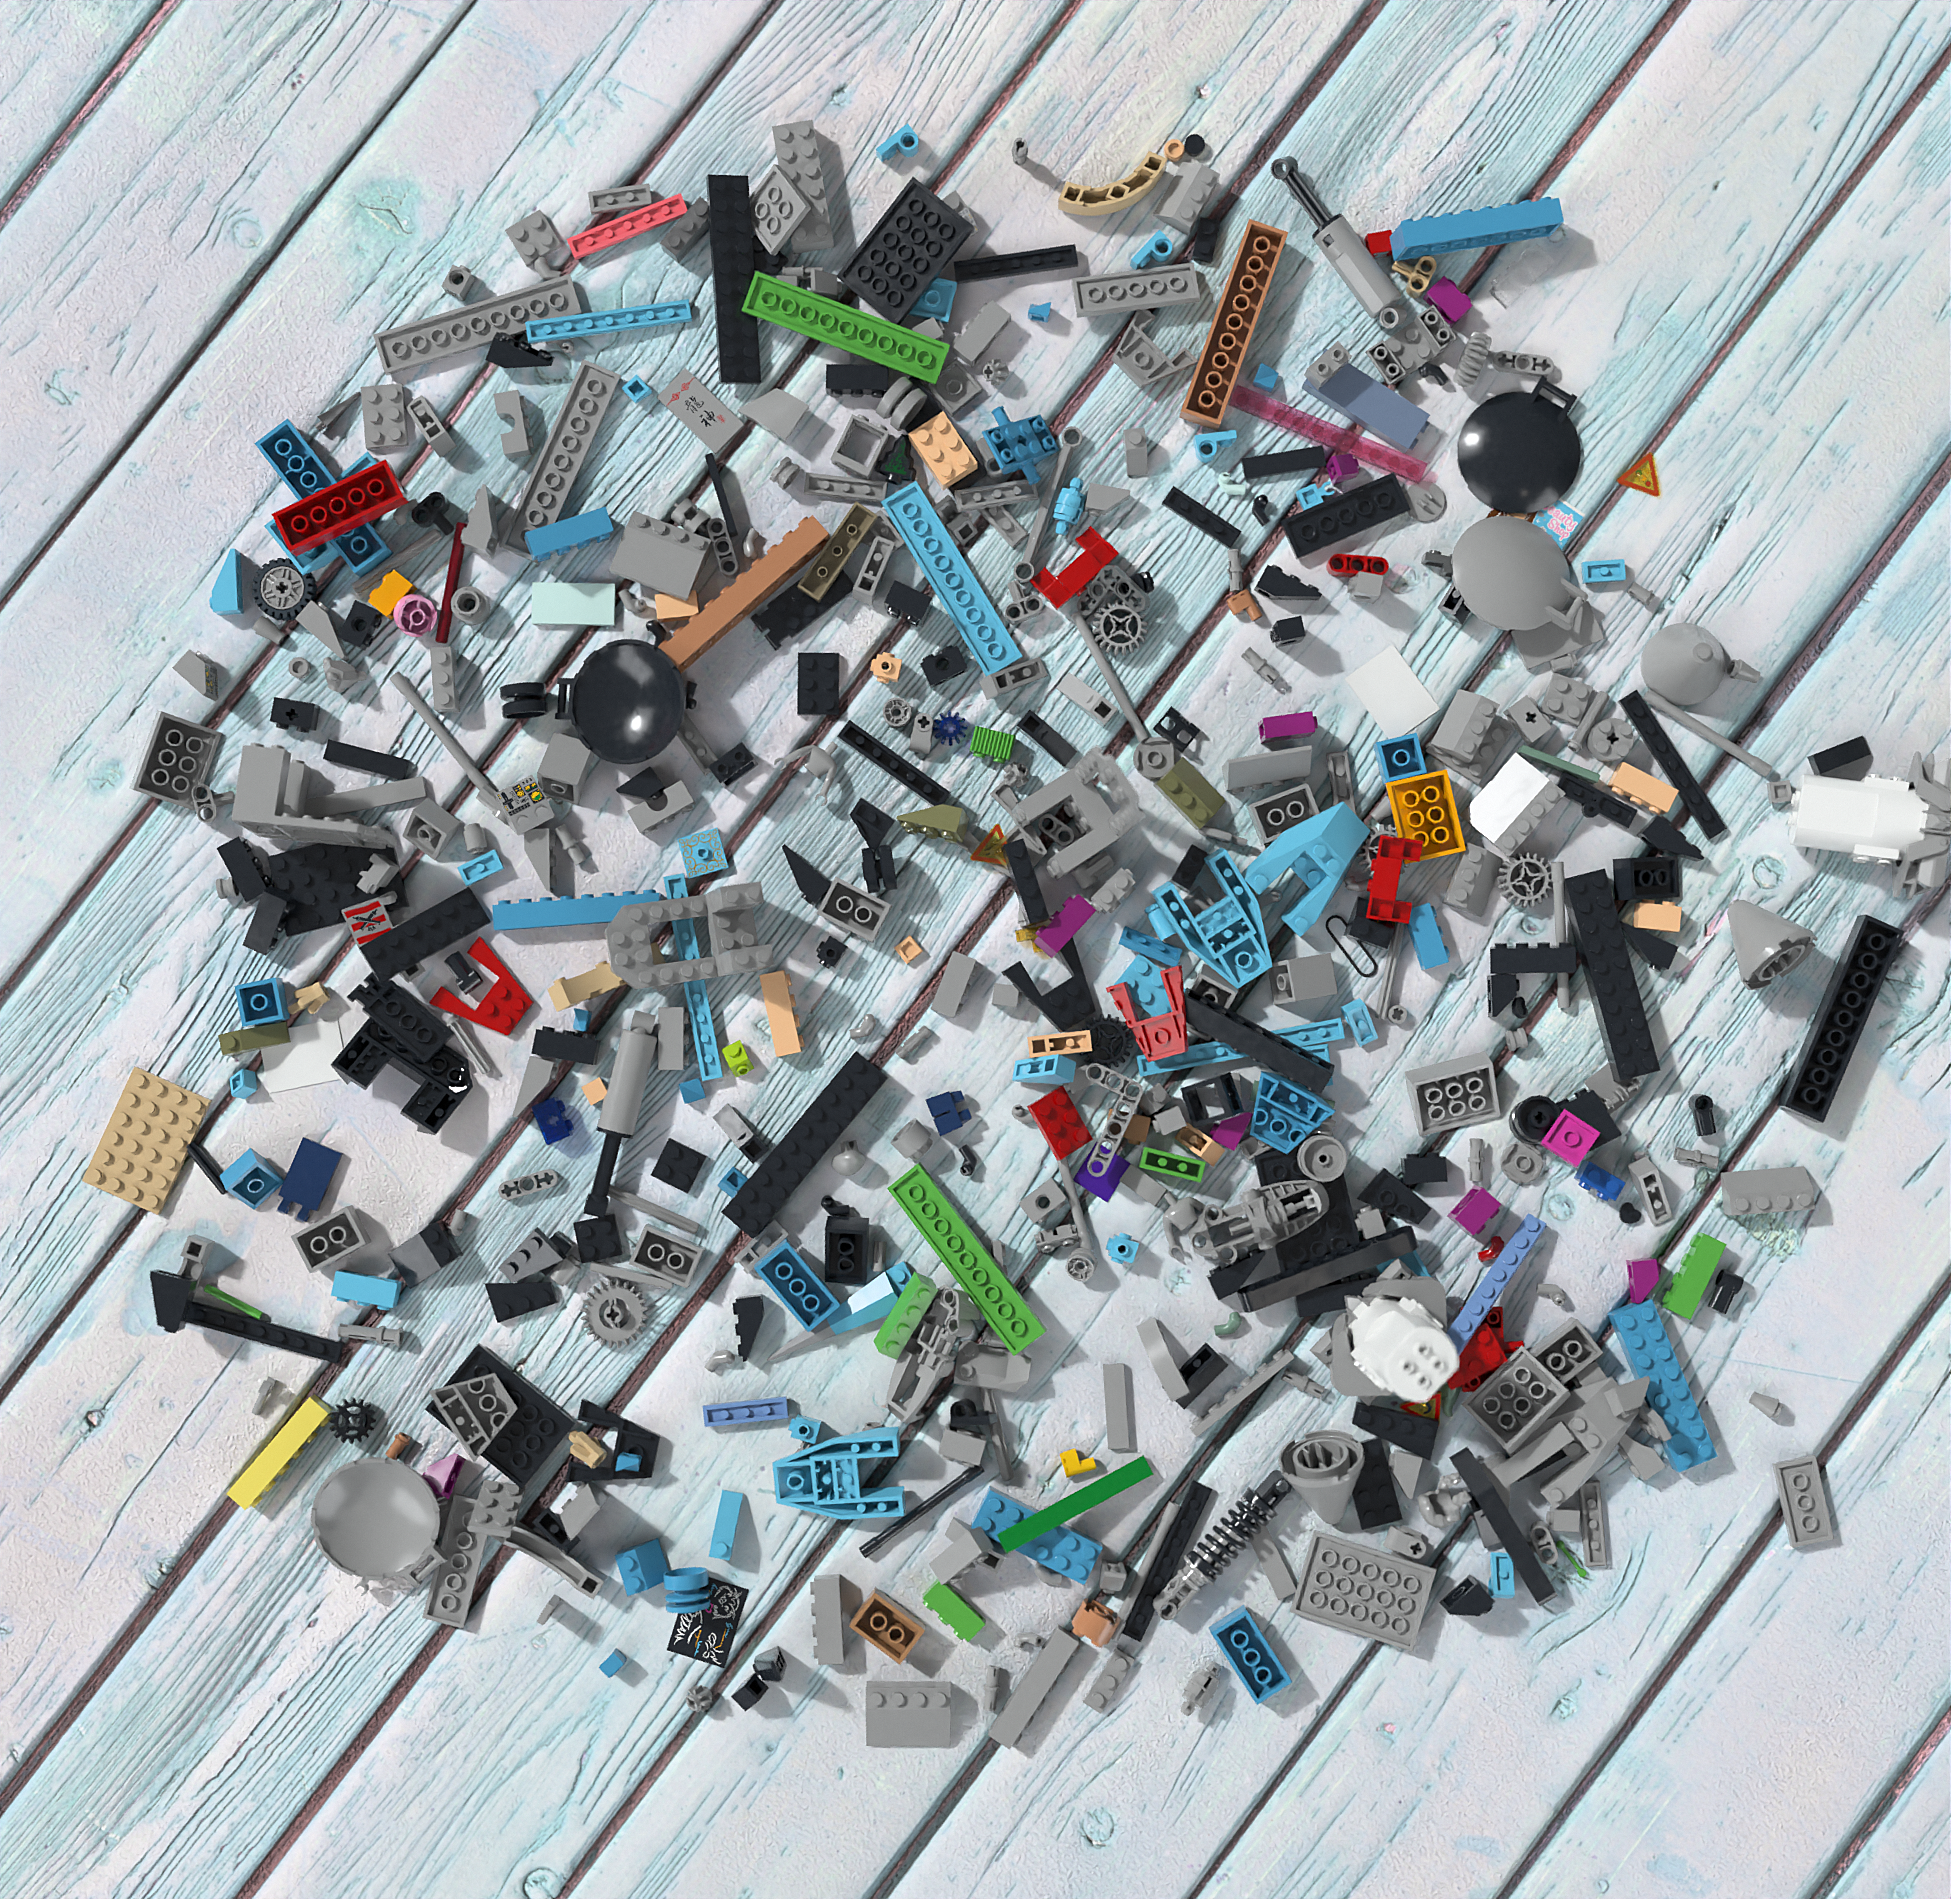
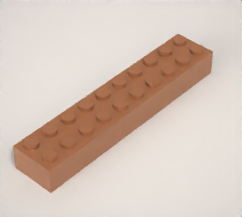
M1249 219L1179 418L1218 431L1288 232Z
M813 515L809 518H803L798 523L799 527L795 531L790 530L787 532L779 545L774 544L767 550L768 554L763 559L758 558L751 565L752 568L747 573L744 571L739 574L735 579L736 582L731 587L728 585L720 592L721 596L716 600H710L704 606L705 610L700 614L695 613L689 619L690 623L684 628L682 626L673 633L674 637L669 641L665 640L658 646L673 660L680 674L822 551L829 541L830 535Z

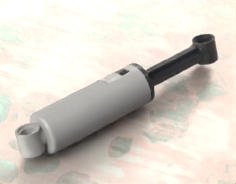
M1286 156L1274 160L1271 164L1273 177L1285 182L1318 227L1313 233L1312 239L1369 317L1372 319L1379 317L1381 324L1385 328H1393L1404 323L1407 312L1402 305L1396 304L1401 298L1400 292L1342 213L1331 218L1298 173V163L1294 157ZM1283 163L1286 166V172L1283 170ZM1391 312L1395 315V321L1391 317Z
M635 1010L630 1030L623 1029L607 1093L603 1100L602 1111L596 1128L597 1131L606 1133L592 1190L587 1195L583 1214L600 1218L605 1217L609 1202L607 1195L622 1138L633 1139L635 1125L639 1116L641 1101L657 1042V1037L651 1036L656 1015Z

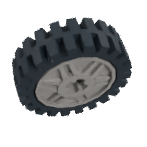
M289 558L270 560L269 564L265 563L262 565L263 569H259L256 572L258 574L257 577L254 576L253 581L255 584L252 585V590H254V593H252L253 598L260 609L268 616L282 621L296 620L295 618L311 600L314 602V599L317 598L315 578L311 572L302 575ZM284 586H287L288 590H285V593L281 592Z

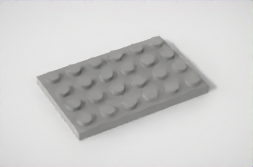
M1313 1530L1290 1612L1413 1651L1436 1568Z

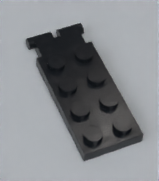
M843 569L820 602H817L798 589L797 585L801 581L800 579L766 605L768 609L759 616L756 613L750 618L761 633L766 629L770 630L764 637L775 651L782 647L780 643L788 636L793 639L853 592L855 584Z
M373 972L363 980L368 985L366 988L359 984L347 996L351 1002L356 1000L363 1006L362 1011L424 1064L454 1036L453 1031L393 980L390 982L386 981L380 985Z

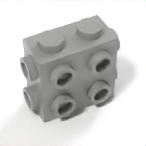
M1120 868L1090 899L1093 902L1091 906L1099 914L1101 912L1106 914L1108 911L1112 913L1121 904L1118 900L1122 896L1126 899L1135 890L1133 887L1136 883L1134 880L1135 875L1127 868L1125 870Z

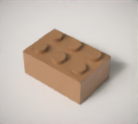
M875 1587L851 1619L849 1627L900 1665L925 1632L926 1625Z

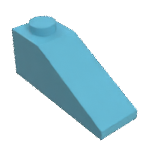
M235 548L230 549L212 589V597L209 599L210 608L218 615L244 614L241 552Z
M1060 1054L1015 1061L1012 1081L1046 1084L1073 1082L1076 1062Z
M722 1490L709 1557L730 1560L743 1493Z

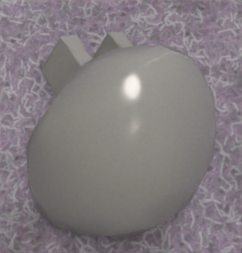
M856 1140L840 1143L842 1153L834 1156L831 1162L833 1169L837 1173L851 1176L864 1165L865 1156L859 1152Z

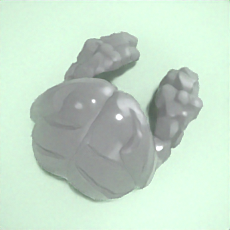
M1452 1473L1451 1475H1446V1477L1441 1476L1436 1491H1428L1417 1497L1419 1511L1429 1525L1435 1528H1444L1461 1520L1460 1507L1464 1503L1471 1501V1497L1464 1490V1492L1454 1495L1453 1499H1451L1449 1487L1462 1482L1459 1473Z

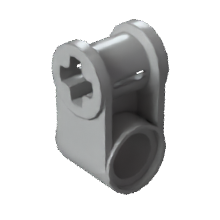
M920 713L916 716L909 751L930 754L933 719L929 714ZM923 718L930 722L925 728H921V724L918 723Z
M1390 1525L1383 1546L1416 1559L1424 1556L1426 1546L1419 1536L1397 1526ZM1416 1543H1418L1420 1549L1416 1548L1415 1551H1413L1411 1545H1416Z

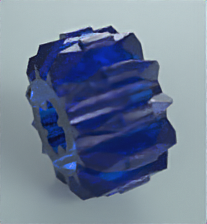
M947 711L948 717L946 718L943 713H940L939 716L942 721L935 719L934 723L939 726L932 727L934 732H939L935 735V739L943 737L941 740L942 745L945 744L946 740H949V746H952L953 739H955L957 744H960L958 736L965 738L966 734L961 731L968 729L966 725H961L965 722V718L957 720L959 717L958 712L955 713L954 717H951V711ZM947 724H952V727L956 728V730H952L953 733H948V730L944 729V727H948Z

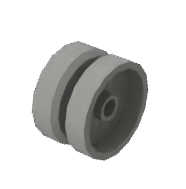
M901 377L891 386L876 409V413L883 419L891 417L890 425L897 431L903 430L915 418L927 399V395L922 390L915 389L912 391L913 383L906 377Z
M1315 1135L1309 1137L1301 1144L1298 1149L1297 1161L1299 1168L1307 1177L1316 1181L1327 1182L1341 1175L1346 1166L1347 1156L1344 1147L1335 1138ZM1320 1155L1326 1156V1158L1323 1159V1163L1319 1161Z

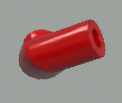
M1500 1236L1491 1238L1492 1245L1488 1250L1477 1252L1480 1262L1495 1259L1500 1255L1504 1248V1241Z

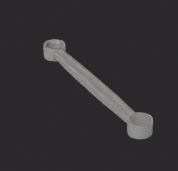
M1075 426L1067 427L1062 433L1063 447L1042 498L1023 559L1014 567V578L1019 583H1029V580L1034 577L1033 563L1055 509L1073 451L1082 443V432ZM1068 432H1076L1079 435V441L1076 444H1068L1065 441V435ZM1028 566L1031 569V575L1026 579L1019 578L1016 574L1018 567Z

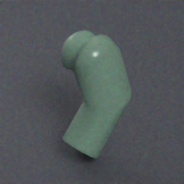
M1232 1312L1226 1324L1215 1325V1335L1235 1333L1242 1324L1240 1314Z

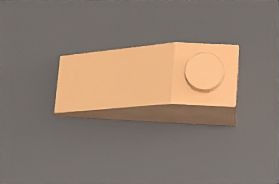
M1090 1030L1027 1037L1030 1058L1092 1051Z

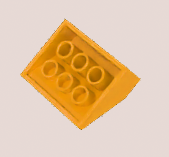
M1447 769L1385 783L1397 836L1423 841L1420 861L1466 851ZM1403 859L1404 865L1417 862Z

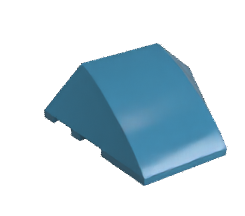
M1261 1071L1250 1135L1288 1154L1311 1131L1319 1127L1327 1117L1335 1113L1336 1110L1317 1094L1278 1074Z

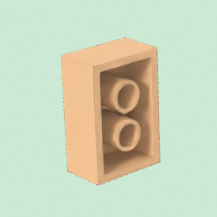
M944 411L909 433L910 442L943 491L978 469L977 461Z

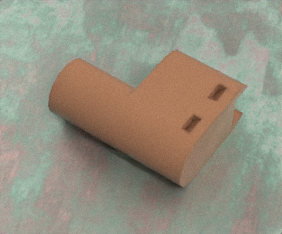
M1248 589L1241 591L1226 601L1233 616L1244 610L1247 611L1252 622L1263 616Z

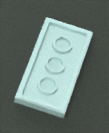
M532 582L531 623L536 625L615 626L616 584Z

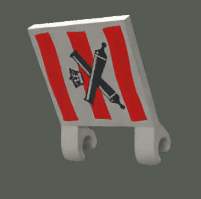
M395 891L342 909L341 912L358 948L406 922L403 921L394 926L385 905L396 901L397 895Z

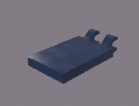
M303 1137L278 1195L283 1197V1200L279 1204L277 1212L284 1215L285 1213L288 1214L292 1203L295 1202L302 1205L296 1220L303 1223L307 1222L312 1210L319 1211L343 1153Z

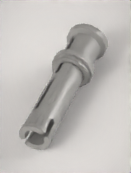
M340 1323L338 1337L372 1340L380 1345L390 1343L400 1347L404 1338V1329H389L386 1326L372 1328Z

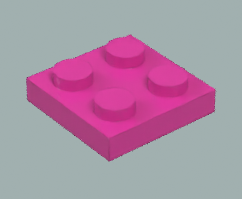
M1564 1109L1540 1145L1577 1168L1600 1135V1132Z

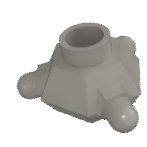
M329 657L323 660L328 688L333 691L344 692L345 688H349L355 682L363 681L367 678L365 672L357 671L353 665L341 660L333 661Z

